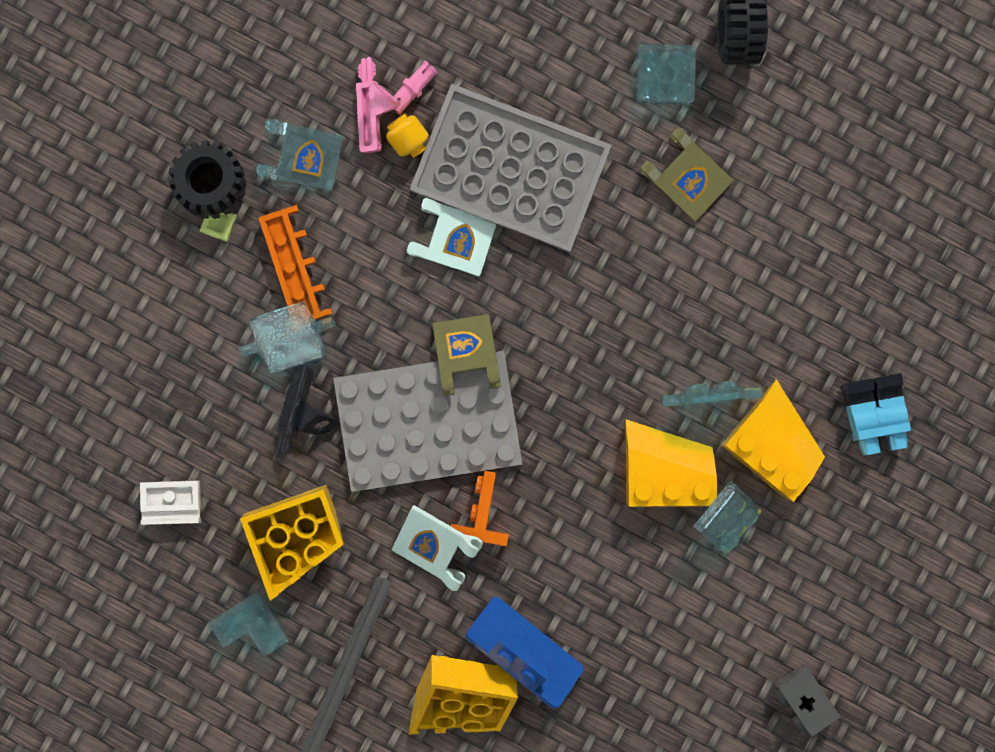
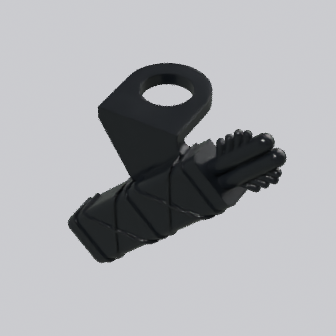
M295 364L277 428V431L281 432V436L277 439L278 442L275 447L276 458L284 459L285 455L289 452L290 436H297L298 431L321 435L331 431L336 426L334 416L319 412L306 402L315 371L313 367ZM320 422H329L328 425L322 428L314 427L316 424Z

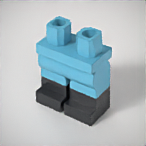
M902 373L841 385L850 427L853 432V441L859 442L863 456L881 453L878 437L887 436L890 451L907 448L906 432L911 431V427L908 422V413L903 396L902 385L904 383Z

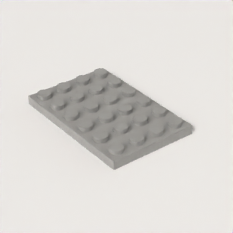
M451 84L411 184L410 192L570 253L612 145Z
M504 351L496 352L501 382L499 388L492 389L489 387L487 369L452 375L455 394L451 396H444L438 361L333 378L351 492L522 465Z

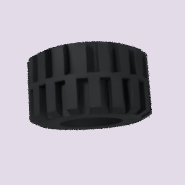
M720 0L717 16V46L722 63L724 65L760 64L766 51L768 37L766 0Z
M208 140L202 141L201 146H198L196 142L191 143V149L188 151L182 148L179 151L182 156L180 158L174 157L172 162L175 167H170L168 173L172 177V179H169V186L173 189L174 197L194 216L198 214L203 219H208V216L217 219L220 218L219 214L222 212L225 215L231 213L229 208L232 206L237 208L240 205L238 198H244L245 191L243 187H247L244 169L235 155L226 146L223 148L217 142L211 145ZM208 167H216L223 171L222 182L217 189L205 194L194 191V179L201 170Z

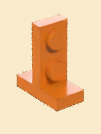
M484 471V476L478 475L475 493H480L479 504L472 505L470 521L475 522V527L453 523L451 527L465 535L475 536L481 539L482 542L507 546L509 533L486 529L496 473Z

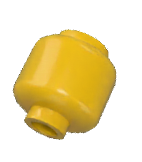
M403 114L387 126L389 131L386 134V139L399 156L404 157L410 154L414 158L426 149L424 143L427 141L429 134L416 116L410 115L407 117L406 114Z

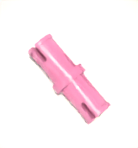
M424 61L409 79H404L402 82L403 86L393 96L401 103L398 108H395V113L398 115L402 114L415 97L419 98L422 95V89L438 74L436 69L432 65L429 66L430 64L427 61Z

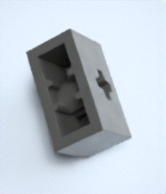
M803 664L774 683L778 690L774 695L784 709L788 706L795 715L791 720L800 733L806 731L813 737L841 717L809 669ZM802 696L808 698L807 703L809 706L806 708L801 705L802 701L800 698Z

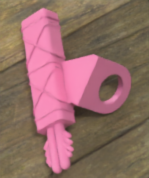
M370 57L361 59V64L358 67V70H360L358 71V77L362 82L356 83L359 148L363 153L381 151L380 115L401 105L387 90L378 85V82L373 81L376 75V65Z

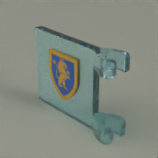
M268 119L265 126L266 131L270 134L285 136L278 168L260 163L256 169L257 176L332 191L343 135Z

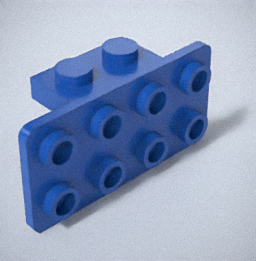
M493 597L465 635L471 644L552 709H557L562 704L584 670L581 663L499 597Z

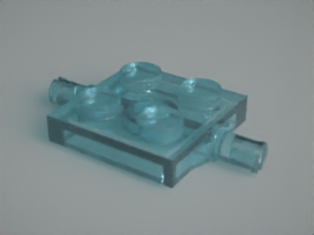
M305 301L251 318L249 324L254 333L255 342L240 346V352L243 358L260 353L272 374L324 357L326 351L321 342V332L336 328V324L332 316L316 322L309 313Z
M736 381L715 384V389H707V384L689 385L686 387V391L679 394L662 395L663 408L670 406L684 407L687 404L740 399L741 402H745V400L762 399V388L737 387Z

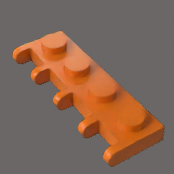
M297 205L258 217L295 327L333 314L331 308L320 311L315 293L324 291L325 288L323 284L312 287L306 266L315 264L316 261L314 257L303 260L297 240L306 237L307 233L306 230L294 232L289 215L299 212Z

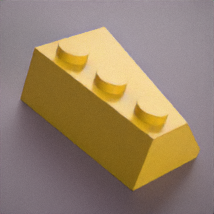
M777 379L721 445L784 499L794 502L810 483L825 458Z
M625 419L626 506H717V474L713 447Z
M327 485L244 513L240 518L270 601L344 544L336 510Z
M431 655L416 689L409 735L419 734V729H435V734L446 733V729L461 728L464 732L501 731L518 698L517 680L499 665Z

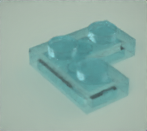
M260 591L208 623L223 648L244 634L249 633L263 657L289 641V638Z

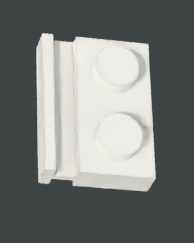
M200 481L141 482V525L201 523Z

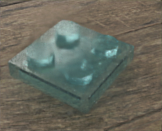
M638 44L636 103L693 105L695 102L696 45Z
M730 481L693 527L727 556L737 546L740 538L749 527L757 521L762 510L737 485Z

